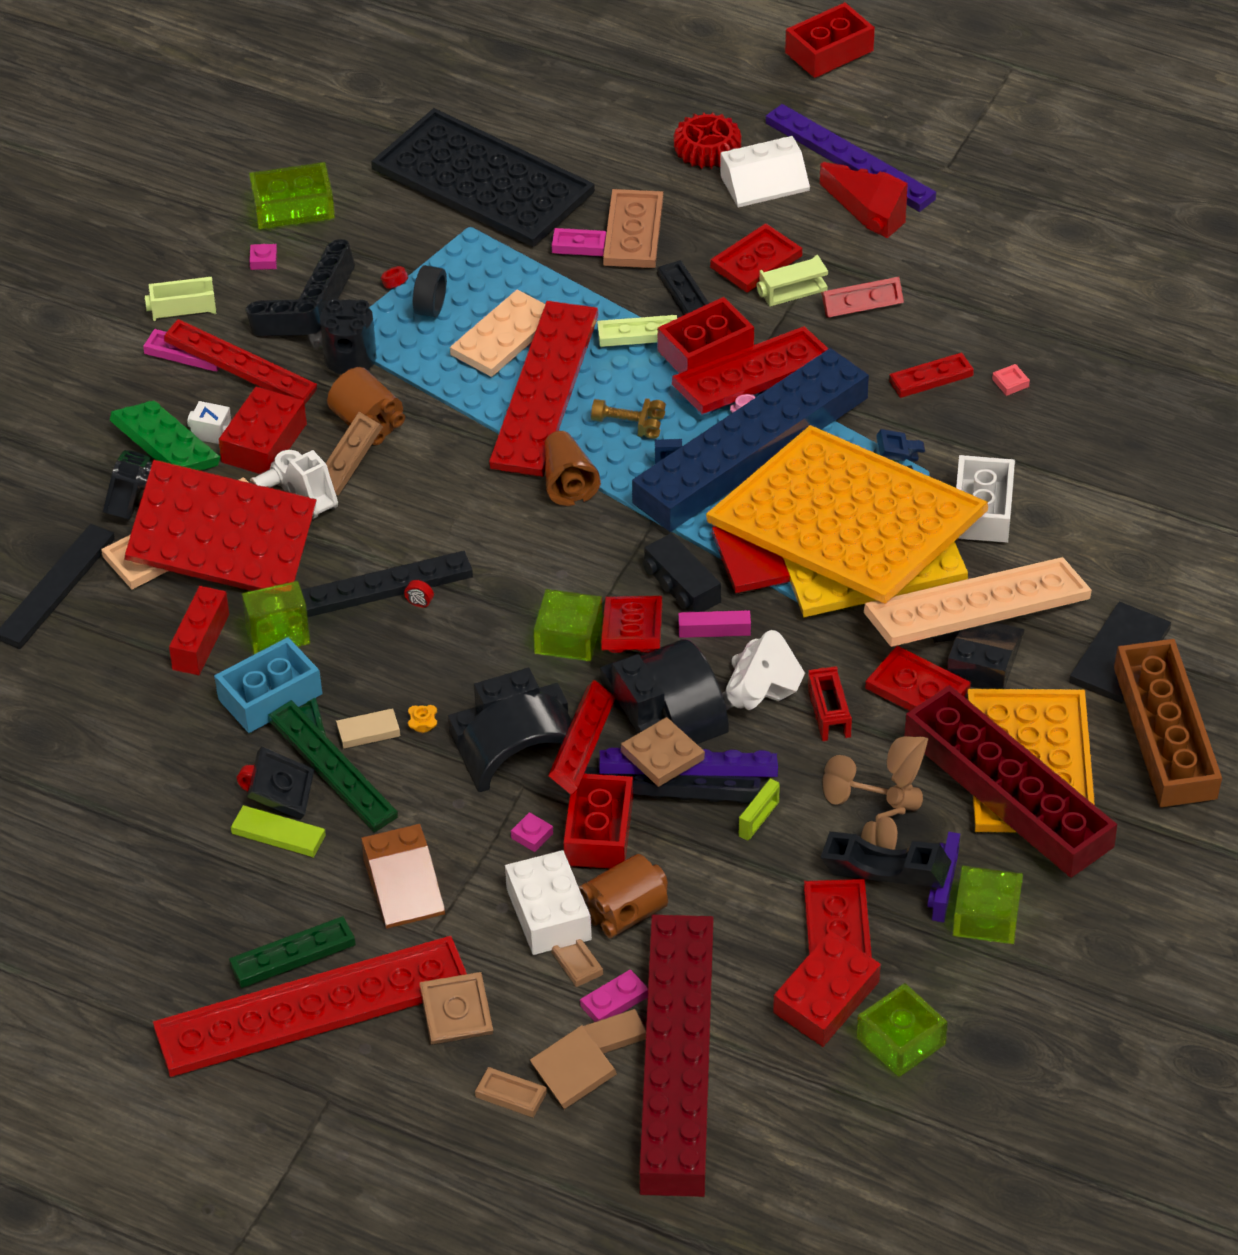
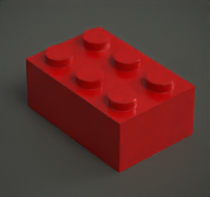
M844 2L787 28L785 53L816 78L874 51L875 27Z
M725 297L657 327V350L678 373L754 345V326Z
M256 386L218 439L221 462L258 474L270 470L271 463L275 461L277 454L289 450L307 424L304 400Z
M583 774L578 789L570 794L564 853L570 866L612 868L626 860L633 805V777Z
M830 930L774 994L773 1013L824 1047L879 983L881 964Z

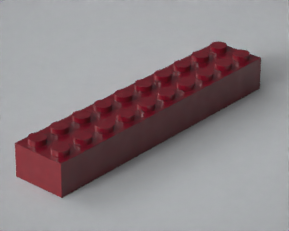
M652 915L640 1156V1195L705 1197L713 916Z

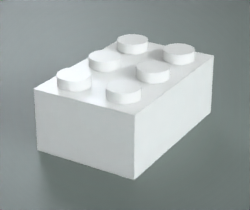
M959 455L956 488L987 501L988 511L959 536L958 539L1008 543L1015 460Z
M563 850L505 865L507 891L533 955L551 951L555 945H558L560 948L574 945L578 939H581L583 942L592 940L590 913Z

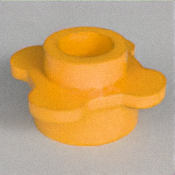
M433 705L411 706L408 709V714L411 715L408 726L422 733L432 730L437 725V720L435 719L437 708Z

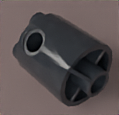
M329 300L326 303V308L323 309L320 315L324 363L337 374H343L356 367L368 370L374 365L377 358L373 313L369 308V303L365 300Z

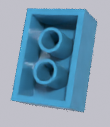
M289 637L214 675L218 700L248 733L269 723L268 714L292 700L299 707L323 694L319 669Z

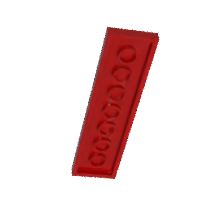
M546 301L489 461L490 469L543 477L546 469L545 440L550 434L560 429L599 316L597 307Z

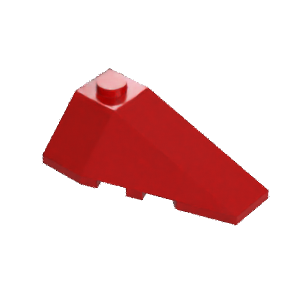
M828 162L820 164V185L867 229L888 239L906 222L908 183L885 172L872 174L868 173L867 169L862 168L855 171L850 170L845 165Z

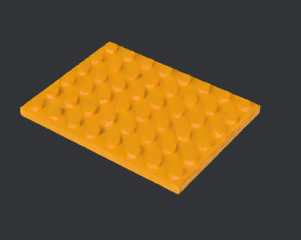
M809 425L707 512L706 517L707 522L886 604L988 511V502Z

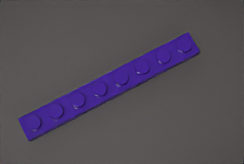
M781 104L766 115L767 125L788 137L793 136L795 141L835 164L848 166L850 170L858 171L860 168L867 169L868 173L872 174L885 172L908 183L907 205L916 211H922L936 200V191L784 104Z

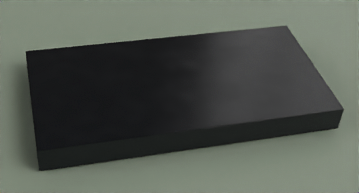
M1119 601L1071 673L1069 682L1122 704L1124 697L1114 670L1118 646L1163 640L1171 629V622Z

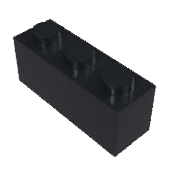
M672 533L644 547L643 566L649 575H653L660 582L664 591L672 594L682 609H686L688 612H704L721 603V582Z

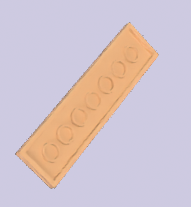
M1061 557L895 596L886 604L880 601L865 603L864 614L892 647L1088 600L1092 590L1069 563Z

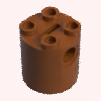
M356 367L343 373L333 383L328 393L327 402L329 408L348 426L351 425L358 412L383 426L372 443L373 445L382 443L385 436L390 434L394 428L401 426L405 421L402 402L365 368Z
M640 854L628 858L579 886L582 897L589 907L591 924L593 926L599 924L610 939L668 905V881L664 871L659 865H652Z

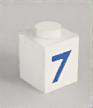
M201 401L198 402L195 410L191 411L188 416V427H191V432L201 441L219 444L218 439L231 422L230 407Z

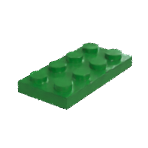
M147 401L142 404L111 411L110 421L155 460L199 471L218 466L220 456L161 407L159 403Z

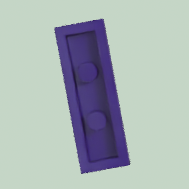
M948 832L946 843H940L950 858L951 865L944 887L930 890L928 907L933 908L932 921L944 922L960 845V833Z

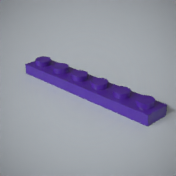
M620 748L600 750V774H644L621 753ZM702 749L705 751L704 760L679 774L778 777L777 753H770L765 750L756 751L755 753H741L738 750L711 752L710 750Z

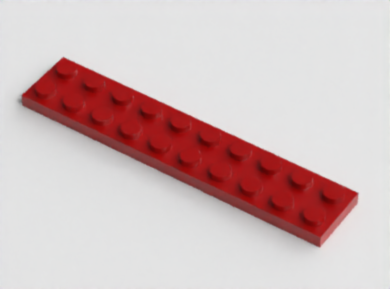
M448 936L153 1021V1026L169 1075L172 1077L422 1004L420 982L466 975L467 973L452 936Z

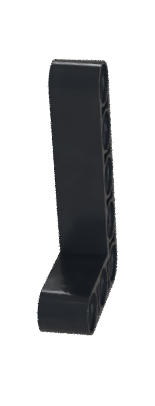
M338 239L326 246L299 299L260 300L250 303L245 311L253 334L257 336L311 335L321 331L320 315L323 309L326 308V303L331 299L339 298L355 267L349 242L345 239Z

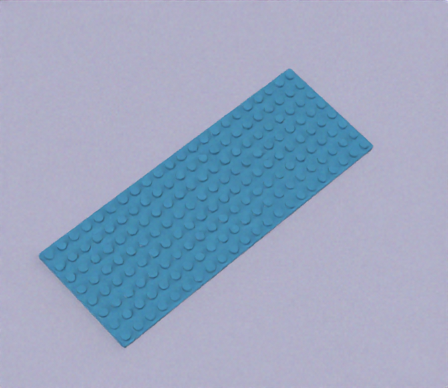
M473 227L466 228L412 272L406 282L390 290L369 307L373 313L377 355L374 364L497 434L500 433L531 343L493 377L450 355V347L513 292L519 290L546 304V301L597 307L599 312L597 321L641 317ZM423 265L443 268L447 274L445 299L440 314L436 318L415 314L413 310L414 285L417 274ZM596 322L559 431L568 432L597 468L601 480V485L598 489L600 492L657 523L632 503V479L655 465V440L682 439L683 446L732 414L730 407L736 404V402L701 414L672 385V376L679 373L658 352L657 343L600 347ZM764 390V391H762V392H759V393H757V394H754L753 396L757 397V396H759L760 394H762L763 392H765L766 390ZM645 398L650 399V401L661 400L666 404L664 418L658 420L661 422L660 434L655 439L648 438L645 435L643 437L638 436V421L605 417L602 422L591 420L594 399L605 400L609 408H622V410L627 409L638 412L642 411ZM836 421L822 429L825 432L879 454L877 443ZM890 459L904 466L912 465L913 470L930 476L928 470L907 459L905 461ZM732 491L671 532L722 560L712 535V527L716 526L707 522L706 513ZM790 582L769 586L798 602Z

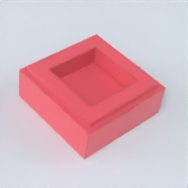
M1016 364L993 372L992 380L1006 396L1028 388L1030 380Z

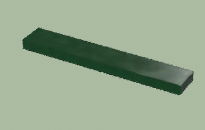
M292 700L268 714L269 722L374 833L398 818V811Z

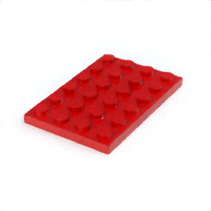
M153 459L124 560L271 596L291 593L317 499Z

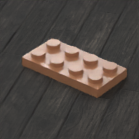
M612 189L603 257L604 266L656 267L663 191Z

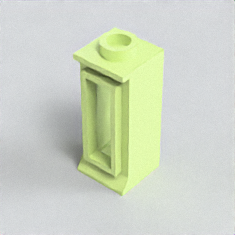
M818 255L811 260L763 272L760 270V282L757 283V290L759 296L765 298L769 307L817 294L828 289V286L822 279V276L828 275V270Z
M212 277L149 284L150 295H145L147 311H152L153 321H156V318L203 312L216 314Z

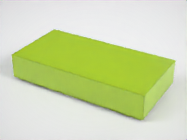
M770 778L739 817V837L747 841L751 839L778 805L780 796L779 782Z

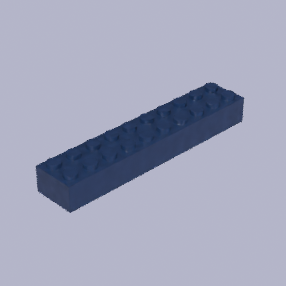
M829 348L632 479V503L669 532L673 531L738 487L809 425L822 430L868 399L869 375L832 348Z

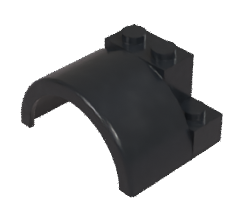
M681 639L664 645L660 649H655L652 652L637 654L600 667L602 686L615 697V701L619 703L638 734L662 720L663 708H665L668 719L696 744L729 732L727 710L717 679L703 653L690 640Z
M529 667L474 683L475 707L448 715L449 732L478 792L490 790V782L495 771L506 759L516 752L540 743L562 744L572 722L568 713V702L558 682L539 688Z

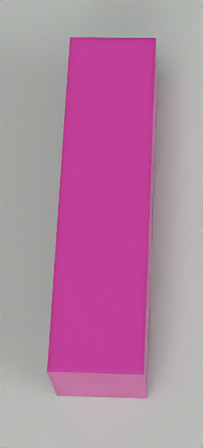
M750 610L679 613V638L751 636Z

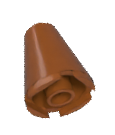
M556 431L546 438V490L551 500L565 506L575 505L574 501L581 499L584 502L589 500L597 493L601 485L597 468L568 432Z

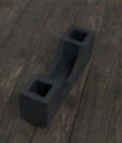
M829 831L821 855L822 861L832 875L935 888L944 887L951 865L950 858L942 846L937 843L912 841L910 847L894 850L871 844L857 834Z

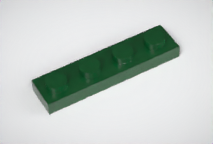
M344 916L231 957L229 958V963L240 987L243 988L356 945L349 925Z

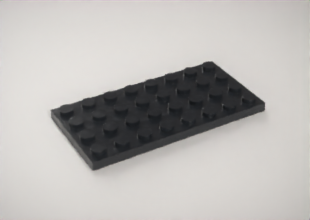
M435 108L429 111L371 161L373 170L532 247L538 244L595 192L594 183Z

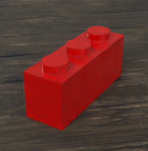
M199 586L169 646L172 670L200 676L229 616L226 591Z

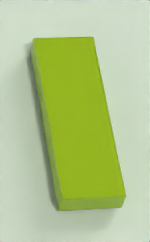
M244 805L231 826L232 834L310 857L315 856L326 836L324 828Z

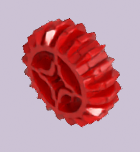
M703 112L699 116L693 114L692 118L685 117L684 122H679L674 133V147L678 158H683L684 163L690 162L692 167L699 165L701 169L705 166L712 169L716 165L721 167V152L741 148V133L737 123H733L732 118H724L723 114L719 116L715 115L714 112L712 114H705Z

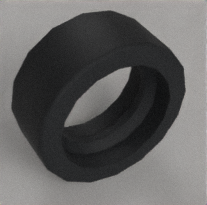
M423 265L420 268L413 290L412 303L415 314L435 318L440 314L447 286L445 269Z

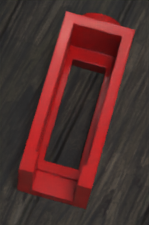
M837 666L809 670L808 692L822 741H828L829 725L843 723L845 738H850L852 717L849 713ZM833 689L839 710L827 711L822 691Z

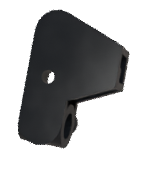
M124 450L121 453L113 469L103 512L130 520L139 492L145 489L152 466L150 457L131 450Z

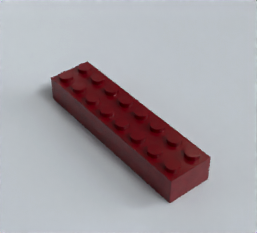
M948 685L906 713L905 736L928 738L924 753L1070 878L1114 848L1118 824L952 686Z

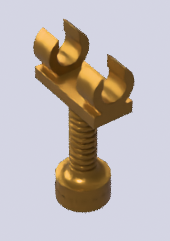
M645 398L642 411L638 412L627 409L622 410V408H609L605 400L594 399L591 420L602 422L605 417L638 421V436L643 437L645 435L648 438L655 439L660 434L661 422L658 420L664 418L666 404L661 400L650 401V399Z

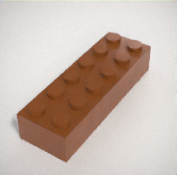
M1175 639L1118 646L1114 670L1159 807L1218 799L1222 776Z

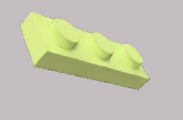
M677 315L597 321L599 345L604 347L657 343V327L677 319Z

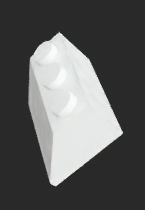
M793 136L721 152L720 176L737 207L810 191L802 152Z

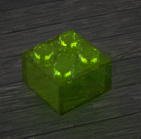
M298 581L242 593L246 629L254 655L287 637L297 647L310 644L306 604Z
M546 589L534 627L535 654L591 661L602 623V597Z
M962 866L954 916L953 936L1014 944L1023 874Z
M904 983L858 1015L857 1039L900 1077L946 1044L948 1022Z

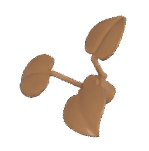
M905 736L896 739L892 743L888 752L887 767L893 773L892 781L897 785L889 790L854 782L856 764L850 757L837 755L827 762L824 769L825 774L823 775V792L830 803L841 805L846 802L850 796L852 786L887 795V802L893 808H896L878 814L876 822H867L862 831V839L876 846L895 850L897 826L890 816L896 814L904 815L905 810L916 811L922 805V791L917 787H912L911 783L918 773L928 738Z

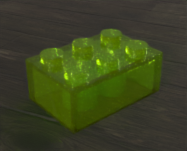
M325 162L249 173L258 229L335 218L333 194Z

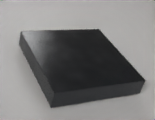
M261 746L257 751L247 797L301 820L306 812L315 769Z

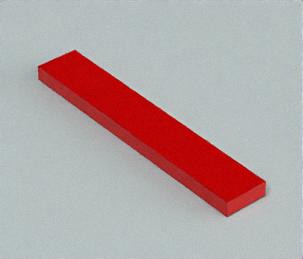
M177 319L164 335V342L264 389L304 400L305 404L317 390L316 383L180 319Z
M595 680L585 690L548 775L570 794L578 789L615 701L614 695Z

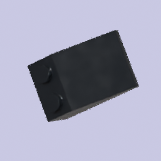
M992 622L960 630L948 658V671L971 682L970 687L1005 689L1024 635V629Z

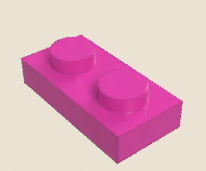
M555 228L552 253L604 256L606 231Z
M630 969L581 998L580 1007L594 1022L621 1014L648 998V988Z

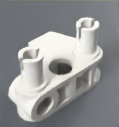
M294 450L282 451L277 454L275 461L271 463L270 470L250 479L252 484L269 488L278 485L285 492L317 499L312 519L317 518L318 514L330 508L335 509L338 507V500L327 465L313 450L303 455Z
M774 630L767 631L760 639L749 641L743 652L733 656L732 665L735 670L729 680L726 691L722 693L726 710L734 706L737 708L745 707L747 710H751L764 697L780 701L797 692L805 672L780 633Z

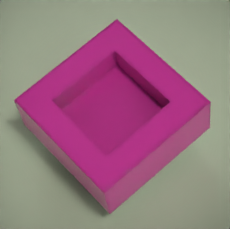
M277 244L251 245L250 269H277Z
M530 812L511 830V838L533 852H536L553 835V826Z

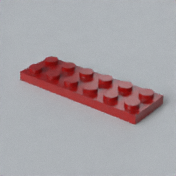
M803 326L672 376V385L701 414H705L735 402L736 398L740 395H754L771 388L828 350V348Z

